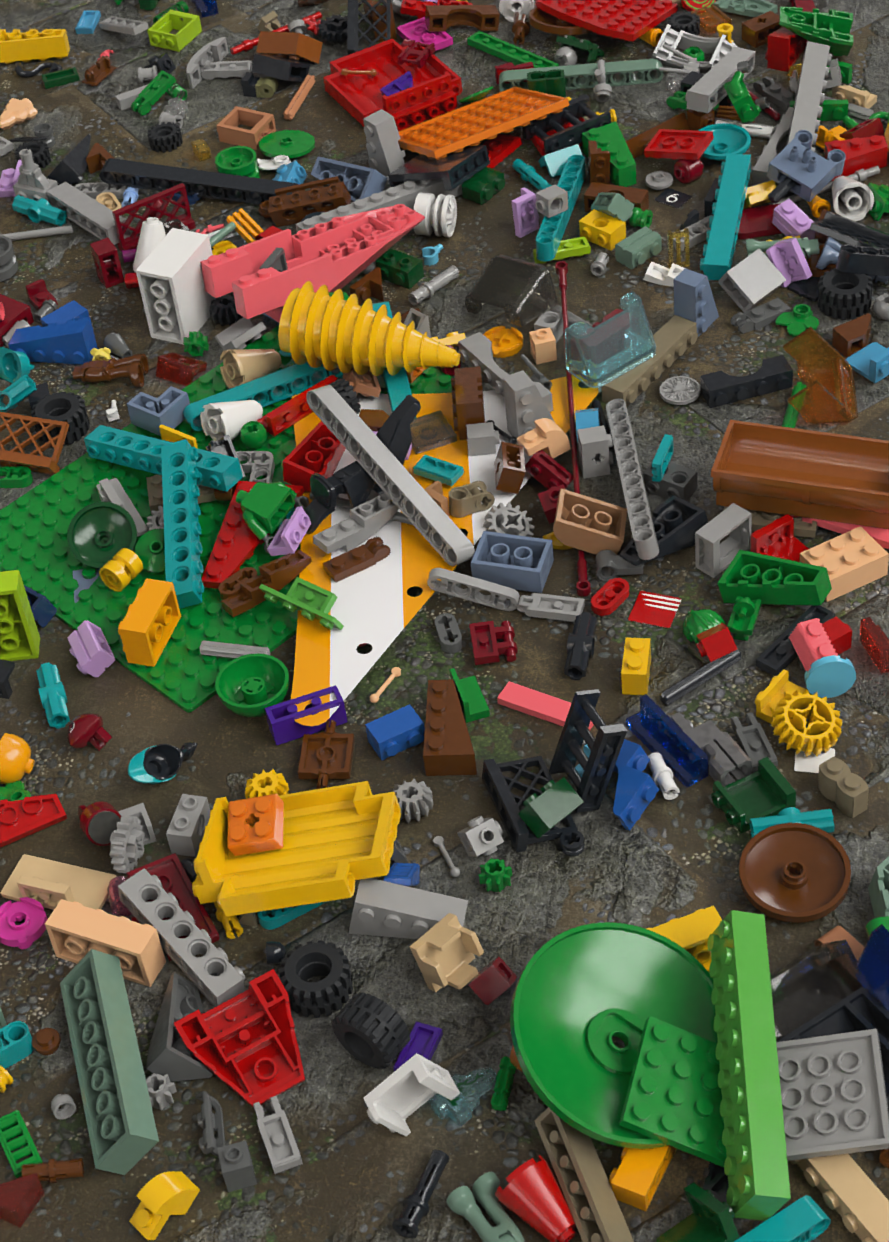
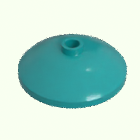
M726 123L712 124L698 130L713 131L714 139L702 154V157L710 160L724 161L727 154H743L751 145V136L748 131L737 125Z

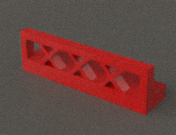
M330 375L258 419L257 422L263 424L268 433L276 436L313 412L306 399L308 391L329 385L338 380V378Z

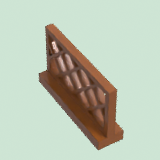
M0 412V418L4 422L0 425V432L6 428L10 432L9 436L0 441V466L28 467L31 472L50 475L59 472L60 467L57 464L69 424L63 421ZM16 421H21L23 426L13 432L10 425ZM36 424H40L43 429L32 435L29 429ZM55 427H60L59 435L52 439L49 431ZM27 431L30 438L20 444L16 437ZM46 434L49 441L39 447L36 440ZM14 439L17 446L7 451L4 445ZM33 442L36 450L26 454L23 448ZM50 446L54 447L52 458L45 457L43 451Z

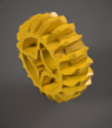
M807 689L803 694L796 690L792 695L787 693L784 699L778 701L772 713L771 726L774 727V735L780 736L778 739L779 743L787 744V750L794 748L796 749V755L803 751L806 757L811 752L818 756L822 751L826 753L830 750V747L835 746L837 738L841 735L842 720L839 719L840 711L834 710L835 703H827V696L820 698L817 692L810 695Z

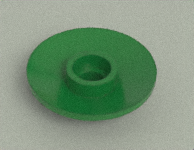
M493 86L462 98L459 102L472 103L481 100L492 91Z
M164 529L150 530L143 534L136 543L135 554L141 559L143 569L152 573L165 572ZM160 545L161 547L159 550H153L154 546Z

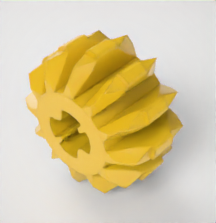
M263 769L261 774L253 773L252 779L247 780L245 796L248 799L278 794V796L289 794V786L282 773L277 774L274 769L266 773Z

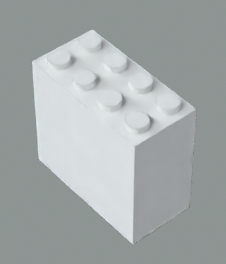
M172 228L136 269L151 338L183 344V338L189 337L190 331L198 332L210 317L211 301L216 300V298L205 291L201 261L212 256L209 235Z

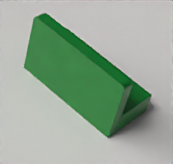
M455 668L449 669L450 678L454 681L465 722L468 723L489 717V708L475 675L459 680Z

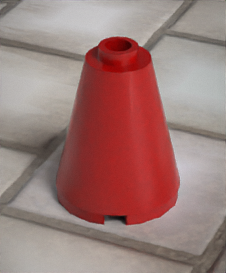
M538 1156V1162L532 1158L515 1169L506 1178L509 1184L504 1190L500 1186L497 1188L495 1196L499 1201L550 1242H569L576 1235L574 1229L577 1226L569 1206L547 1161L542 1156Z

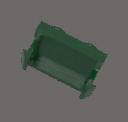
M566 34L565 37L557 36L556 42L562 43L561 47L568 46L589 53L587 60L589 63H596L597 55L603 57L604 51L598 49L599 45L591 43V41L579 40Z

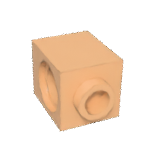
M550 327L529 332L531 354L536 365L556 361V339Z

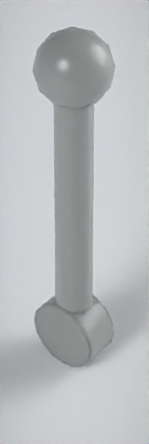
M436 836L433 839L434 846L439 847L450 868V875L458 877L460 869L454 866L447 853L443 837Z

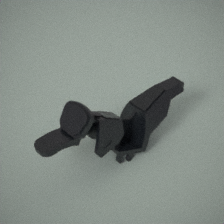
M411 395L405 397L376 434L402 465L412 442L410 424L421 409L420 402ZM357 461L338 470L332 477L327 479L318 473L312 474L310 486L311 493L315 499L304 510L311 521L306 534L313 533L319 524L335 511L337 495L347 494L353 509L366 502L371 490H374L379 495L385 492Z

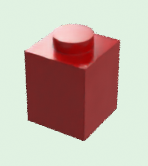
M837 616L822 624L824 631L827 632L826 635L829 636L828 639L831 640L830 644L836 649L835 653L839 655L851 648L852 630L848 624L843 623Z
M724 623L696 635L699 643L695 645L700 656L706 657L710 662L737 650L732 635Z

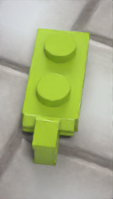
M584 236L562 240L555 258L552 260H563L573 256L580 257L591 253V247ZM533 249L535 264L546 263L547 261L537 259L536 249Z

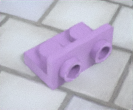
M18 160L16 169L10 168L2 171L0 177V198L16 197L13 186L18 182L20 175L19 167L22 165L21 160Z
M524 187L521 189V196L512 200L515 235L519 238L539 229L536 194Z

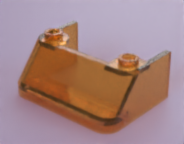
M809 327L783 345V349L797 361L799 377L809 382L807 387L788 399V403L801 413L806 422H811L812 424L848 423L858 418L853 371L848 361L812 327Z

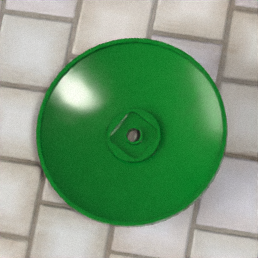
M611 922L592 923L569 929L552 938L534 954L524 968L515 987L511 1003L510 1026L513 1046L520 1067L526 1079L545 1105L559 1118L583 1134L601 1142L626 1148L649 1149L668 1146L665 1143L619 1125L646 1019L651 1016L718 1043L717 1032L714 1031L713 1027L716 1016L715 1005L712 1004L711 1000L714 988L713 978L710 977L708 970L688 951L670 939L651 930L634 925ZM612 1037L621 1038L625 1047H616L612 1042Z

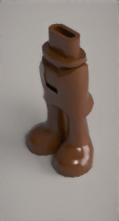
M135 354L118 360L115 358L108 360L99 359L89 361V363L85 362L82 366H75L72 376L74 380L82 379L83 382L111 381V379L125 377L131 380L134 387H143L144 374L148 373L149 364L145 354Z

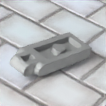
M532 593L531 596L522 595L520 597L517 610L525 612L530 617L575 622L576 616L580 615L584 610L585 599Z

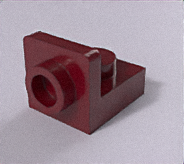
M43 279L25 287L29 303L37 311L43 306L45 300L51 299L57 304L56 298L47 290Z

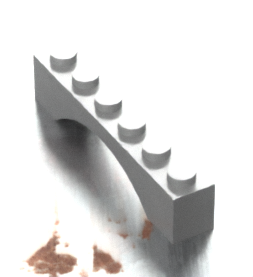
M789 107L786 114L782 115L780 124L776 125L774 134L770 135L769 143L764 146L761 156H758L756 165L752 166L750 178H753L752 186L772 180L767 177L769 163L787 146L794 107Z
M481 332L458 341V353H460L461 362L466 363L469 367L481 366V375L484 382L490 384L498 394L500 393L504 397L503 377L510 374L506 373L495 363L492 342ZM534 382L549 412L553 411L552 393L540 382Z

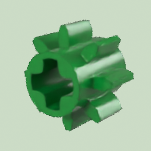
M190 331L189 337L183 338L184 352H189L192 357H202L203 351L209 350L208 336H203L201 331Z
M490 859L485 865H480L481 874H479L480 884H486L488 892L490 890L501 892L506 886H511L512 868L510 866L505 867L503 859Z

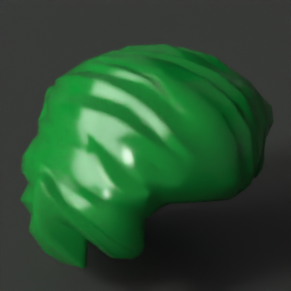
M710 609L691 610L684 620L683 634L690 642L694 641L697 644L699 641L696 635L721 623L725 625L726 623L718 613Z

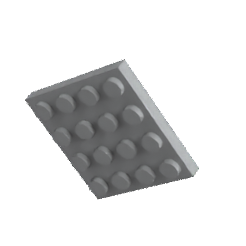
M877 1029L776 1042L787 1161L889 1148V1112Z

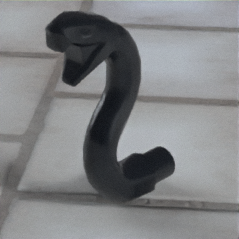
M54 61L41 62L31 70H24L21 62L15 63L17 75L23 78L33 77L45 68H50L49 73L63 70L62 66Z

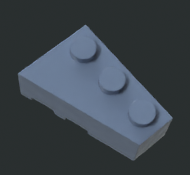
M685 268L673 279L674 315L695 322L699 337L719 315L708 277Z

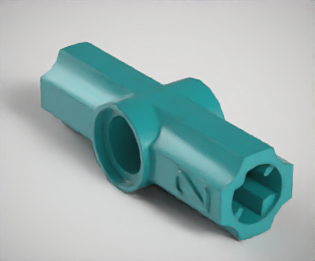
M17 195L12 204L14 211L28 215L29 219L34 223H39L43 220L62 226L67 218L66 211L51 206L44 198L35 201Z
M23 375L6 389L0 391V412L6 413L9 410L15 409L21 401L37 390L36 384L28 375ZM5 395L9 398L7 406L3 402Z
M49 662L41 664L36 672L40 688H38L43 708L46 710L47 721L50 727L64 728L70 721L66 705L68 700L63 682L60 681L57 665H52Z
M789 807L781 810L776 816L750 819L752 838L768 827L783 823L808 824L820 828L827 833L834 832L835 827L831 809L800 812L798 808Z

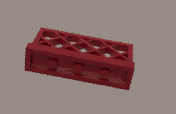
M183 183L112 211L119 239L117 244L121 251L137 248L142 223L147 221L151 210L157 211L156 218L160 219L162 214L168 216L166 221L163 222L166 235L172 228L186 231L196 228L195 221L191 217L186 188ZM180 191L181 196L178 201L172 200L174 194ZM163 199L164 202L160 209L154 207L157 200ZM169 202L175 204L171 213L165 212ZM140 207H147L142 216L136 214ZM180 207L184 208V214L175 216ZM126 213L130 214L125 223L120 222L119 216ZM134 217L140 219L135 228L130 226ZM127 228L132 230L131 236L124 239L123 235Z

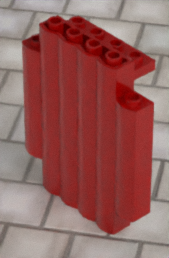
M393 38L329 62L331 75L323 77L325 91L363 127V118L382 109L394 116L398 132L409 126L417 125L425 120L458 108L456 96L463 92L461 78L434 54L427 58L422 68H418L417 64L406 62L398 65V56L408 46L402 47ZM418 46L415 50L423 51L426 47ZM409 56L407 59L416 60L418 57ZM375 69L377 74L376 76H371L370 74L343 75L341 70L370 71ZM406 72H411L413 87L390 96L382 95L381 88Z

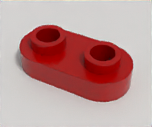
M622 578L609 580L591 598L593 613L599 616L612 614L628 598L630 594L629 583Z

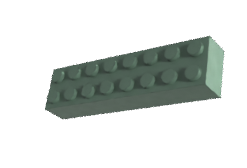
M91 949L60 982L95 1168L125 1175L159 1142L119 957Z

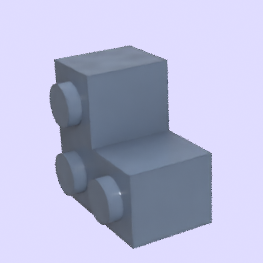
M171 386L158 398L140 392L127 403L131 424L161 436L159 426L162 424L172 429L176 428L185 420L183 411L190 402L187 392Z

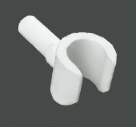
M112 400L111 408L105 410L109 422L120 419L116 400Z

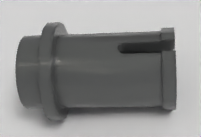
M51 299L45 300L43 306L34 314V320L42 324L41 318L57 310L58 305Z

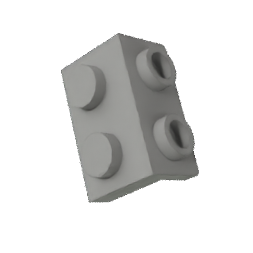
M243 317L217 334L215 338L223 351L228 349H244L247 346L245 342L248 340L254 342L262 336L260 332L265 330L266 326L262 321L253 326L250 319Z

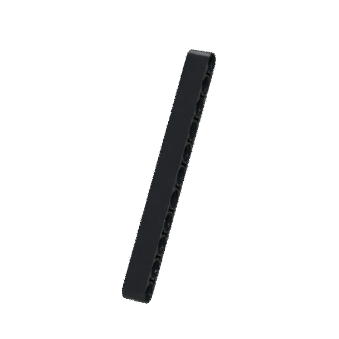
M114 158L106 160L99 174L103 182L112 185L164 191L183 183L187 195L199 193L197 195L199 197L257 205L269 200V197L276 196L275 189L298 185L291 182Z

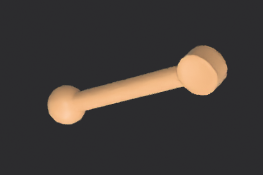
M399 667L392 668L389 678L375 694L370 695L369 699L372 703H377L379 696L395 677L401 676V669Z

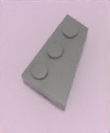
M381 109L363 118L364 132L366 134V148L368 150V164L370 168L376 169L382 175L388 176L405 164L403 157L406 154L404 150H400L398 143L400 135L394 116Z
M523 370L503 377L507 431L511 436L517 438L536 428L535 420L542 418L553 420L536 385Z

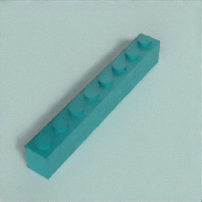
M727 154L726 161L721 164V174L723 175H719L718 187L720 189L716 188L715 201L717 202H713L712 214L714 216H710L709 228L711 230H707L706 242L708 244H704L703 256L705 258H701L700 271H704V275L708 277V280H720L732 267L751 174V155Z

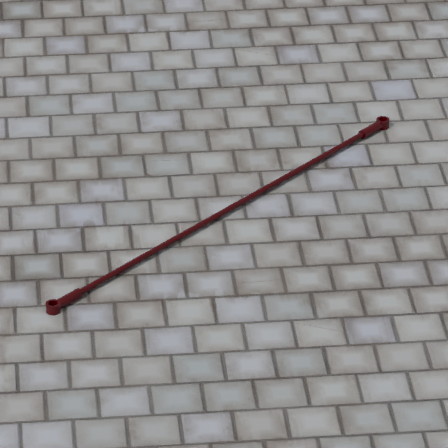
M558 261L555 264L556 274H558L559 290L561 291L574 492L580 494L566 300L568 264L565 261ZM578 549V582L576 589L579 596L586 597L591 593V584L588 581L587 561L584 558V551Z

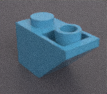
M598 408L576 410V432L578 429L600 426Z

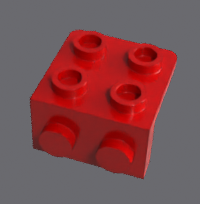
M789 514L774 520L772 523L751 534L750 552L800 562V553L809 549L794 537V518Z

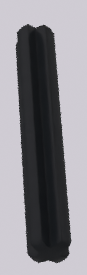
M737 649L705 664L659 694L660 701L666 706L672 704L740 661L741 652Z

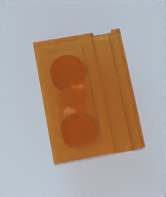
M714 4L710 8L703 7L691 11V14L696 13V15H699L700 26L708 33L717 32V26L727 23L732 25V19Z

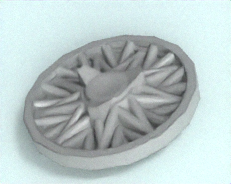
M686 376L668 378L662 382L659 388L661 398L674 405L691 403L701 393L700 384L691 377Z

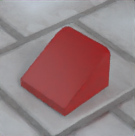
M136 272L125 274L124 281L128 289L139 287Z

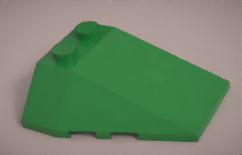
M780 6L779 25L810 42L830 46L829 52L835 56H848L853 46V35L849 34L853 22V13L829 9V13L819 12V9L813 8L812 12H807L799 7Z

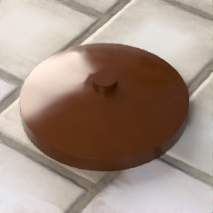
M537 7L529 13V24L543 32L557 35H580L592 32L561 20Z
M783 823L768 827L756 834L747 843L740 858L739 880L745 896L759 911L780 921L801 923L820 919L833 912L842 903L850 886L851 866L846 851L832 835L812 825Z

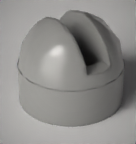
M58 1094L51 1101V1109L57 1119H67L76 1111L74 1100L68 1094Z

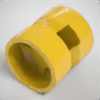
M122 548L113 556L112 560L108 561L99 570V576L107 587L113 591L120 592L132 579L142 572L143 563L133 551Z

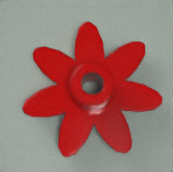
M311 17V21L306 20V23L310 25L307 29L318 35V24L321 23V20L316 21L314 17Z

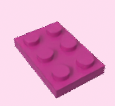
M425 17L396 27L397 34L402 39H411L424 44L434 43L435 51L453 45V38L445 31L429 32L425 24Z

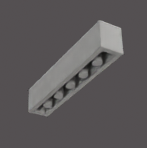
M734 47L703 75L698 82L687 90L685 96L687 109L709 113L728 95L723 85L731 81L735 72L738 71V62L749 61L748 66H751V71L754 69L756 51ZM743 73V75H744L743 79H744L749 73Z
M67 182L46 191L51 206L66 211L69 220L101 240L108 237L114 245L119 243L112 210L105 205L97 202L94 198L89 197L86 193L81 192ZM119 216L120 222L125 223L127 219ZM128 228L123 235L124 239L131 236Z

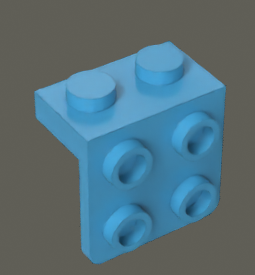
M873 342L846 358L845 365L873 383H877L889 375V347L885 348Z

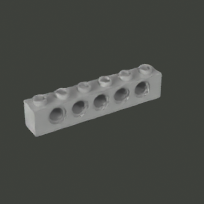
M144 868L118 885L120 901L141 924H149L157 929L164 951L214 1007L245 991V976L238 966L233 967L229 963L224 950L220 947L216 948L211 943L212 940L209 934L204 929L200 930L195 925L192 915L187 910L183 911L179 907L177 899L171 892L166 893L156 875L153 874L151 876ZM166 917L171 918V919H169V920H162L163 918H166ZM180 936H188V937L183 938V939L178 938V937H180ZM197 954H204L202 957H195ZM221 973L219 976H212L211 974Z

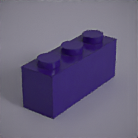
M331 686L266 707L265 712L269 729L276 745L301 738L304 734H313L325 730L326 722L317 726H304L295 722V719L314 715L330 708L339 706L328 719L330 720V725L331 720L336 722V726L347 723L344 701L337 686ZM334 693L336 700L322 704L319 697ZM311 700V704H308L305 710L297 712L298 709L295 704Z

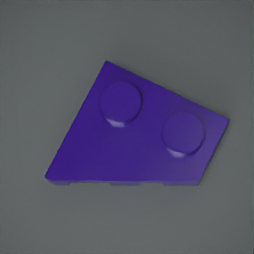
M406 72L381 88L382 95L390 96L413 87L411 72Z

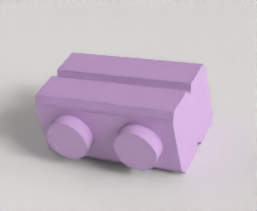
M790 199L774 208L772 223L785 236L808 237V240L815 238V231L810 229L811 223L814 221L809 219Z
M87 620L77 627L78 630H74L67 637L71 646L69 651L77 659L78 663L76 666L80 672L85 675L90 674L93 677H99L105 671V667L108 668L115 661V657L101 628Z

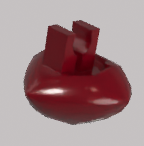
M81 714L72 719L68 727V742L73 748L82 749L90 742L100 751L112 738L103 728L102 717L97 714Z

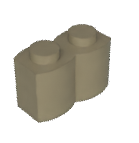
M832 757L819 765L818 788L823 796L834 801L837 808L850 818H854L867 810L869 788L863 778L851 773L848 765L836 757Z

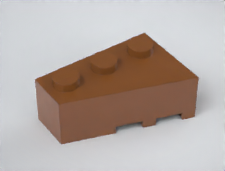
M260 31L256 53L319 64L323 42L301 33Z

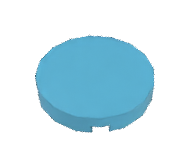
M837 655L826 656L816 660L810 665L811 669L808 672L806 670L804 674V681L808 691L812 695L817 692L820 698L825 696L827 698L837 697L848 691L856 680V671L852 662L847 658L846 660L841 659Z

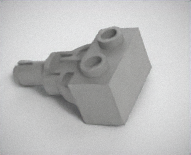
M30 149L21 150L19 152L22 165L19 167L20 175L18 182L13 186L15 196L20 195L35 201L44 198L49 202L46 191L58 186L57 181L47 179L41 173L39 165L33 161Z

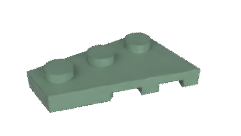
M717 0L713 3V10L757 17L769 11L777 13L778 6L765 0Z

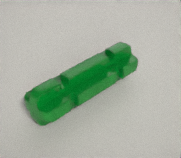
M506 1056L500 1061V1070H498L494 1086L495 1093H493L491 1099V1107L495 1111H505L507 1109L509 1101L507 1099L510 1097L514 1079L513 1074L516 1071V1067L510 1063V1058Z

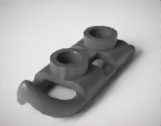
M202 1091L196 1095L197 1100L203 1101L201 1112L197 1114L198 1123L204 1129L203 1137L199 1139V1145L205 1155L212 1153L214 1156H219L217 1148L225 1146L222 1108L215 1098L209 1096L208 1092ZM212 1107L216 1112L215 1114L212 1113ZM214 1131H217V1139L214 1138Z

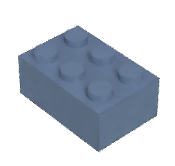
M483 531L471 560L472 577L516 590L542 593L554 561L552 540Z

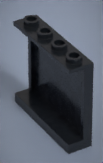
M486 145L466 146L463 151L458 153L451 152L447 154L446 158L440 160L419 154L388 175L389 185L396 187L404 184L406 181L443 179L445 191L453 190L490 164Z

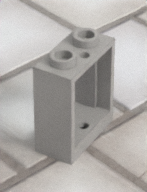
M732 503L696 531V568L715 578L730 565L739 550H750L752 513ZM729 534V537L720 543V540Z

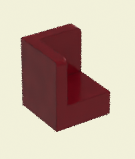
M498 956L483 968L468 985L485 1005H489L512 986L517 976Z

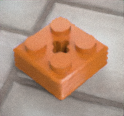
M278 794L235 800L228 803L227 848L234 856L283 848L284 802Z

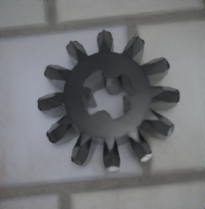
M233 294L223 295L211 301L209 311L215 324L230 326L243 318V316L236 312Z

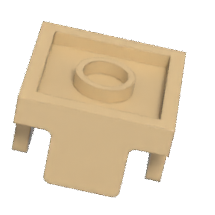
M448 913L410 946L428 988L434 992L447 985L460 990L479 974L477 968L469 965V963L475 959L474 954L481 956L484 953L476 933L462 927L457 916L452 913Z

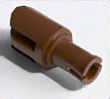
M516 12L512 25L513 41L517 45L519 40L518 45H522L525 42V36L530 31L529 17L526 22V14L522 13L521 19L518 20L519 12Z

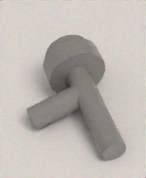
M601 59L597 61L598 69L594 72L598 84L594 86L593 93L594 98L598 102H607L612 96V87L606 84L605 61Z

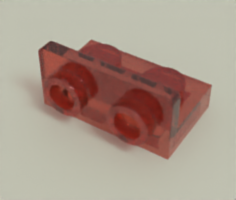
M174 352L158 356L156 376L188 386L192 384L193 378L197 373L206 371L207 362Z
M870 617L861 619L859 641L881 674L889 672L888 637L879 625H875Z

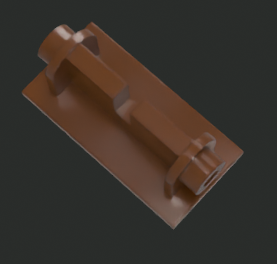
M102 56L96 64L85 71V79L82 83L97 86L116 67L110 65V58L108 56Z

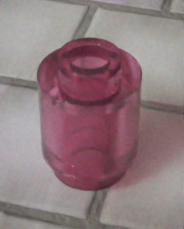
M125 876L113 878L109 882L107 892L111 912L116 916L127 917L132 913L120 901L118 885L127 880Z

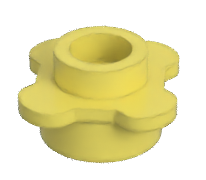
M92 348L90 354L93 355L92 361L99 359L108 360L111 358V350L109 348Z

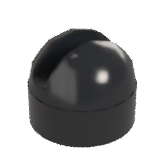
M276 941L266 942L267 964L280 963L286 955L284 945Z

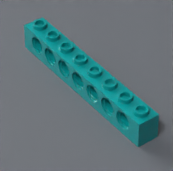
M103 425L98 426L84 438L88 455L91 458L162 475L161 446L173 443ZM196 448L198 453V460H196V467L199 472V478H197L198 485L227 492L243 478L239 458Z
M187 439L161 446L166 581L173 582L179 609L202 603V593H204V585L201 580L203 565L200 560V554H202L203 550L199 541V535L202 533L198 520L201 510L197 498L200 496L197 485L199 472L196 467L198 453L196 448L192 447Z

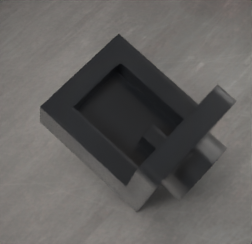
M167 52L160 56H152L148 59L149 63L144 67L151 68L153 65H156L157 69L159 68L160 71H165L169 74L176 69Z

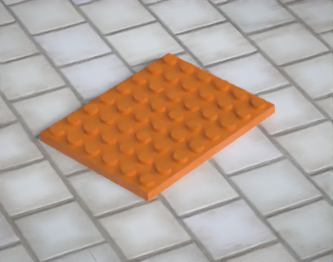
M514 86L399 131L400 140H398V143L403 150H410L411 152L440 160L446 158L447 154L451 152L458 153L463 151L466 146L479 145L481 140L494 139L497 137V134L502 132H512L514 127L527 126L534 119L541 120L546 118L547 114L562 112L563 108L569 106V101L565 97Z

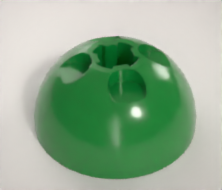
M248 654L230 661L220 670L216 677L215 688L221 702L233 713L244 717H260L266 715V707L282 703L289 687V674L284 663L267 654Z

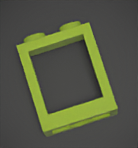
M170 10L147 31L151 46L180 52L202 32L198 15ZM173 29L180 30L176 34L170 33Z

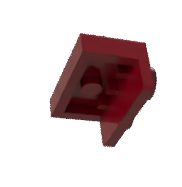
M543 450L533 454L525 465L526 471L547 489L564 484L566 489L573 481V475Z

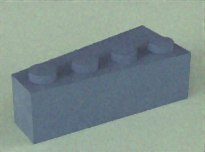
M317 157L311 175L318 180L338 176L340 181L344 182L353 202L369 197L374 193L382 192L388 179L376 169L323 157Z

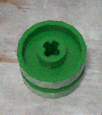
M233 146L223 149L215 157L218 173L260 178L256 152L252 148Z

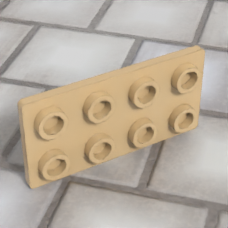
M24 854L3 887L1 896L15 901H20V898L23 897L32 898L40 902L44 908L53 910L61 899L69 902H79L83 906L92 909H102L117 882V877L114 874Z

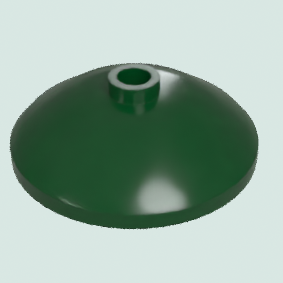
M97 502L82 508L73 517L68 528V545L72 554L79 562L90 568L101 569L122 548L134 550L137 542V528L132 516L123 507L110 502ZM106 537L109 539L107 543H101L102 538Z

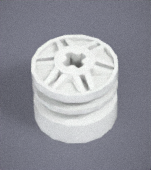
M419 193L415 199L414 210L425 216V219L414 227L415 234L430 236L434 231L436 236L451 237L457 219L455 196L447 195L445 197L444 194H440L436 199L433 193Z

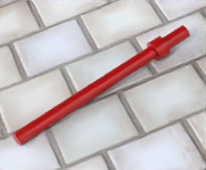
M317 12L302 18V20L307 25L306 20L311 21V17H314L316 20L321 19L322 14ZM287 25L271 32H289ZM259 37L252 40L247 39L242 41L240 45L231 48L232 55L252 50L254 46L258 45Z

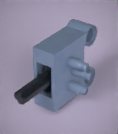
M799 130L796 132L795 138L769 163L767 177L779 185L768 195V199L772 204L778 203L791 191L810 202L834 177L842 174L846 159L845 153L839 149L829 151L827 159L811 150L812 133L807 130Z

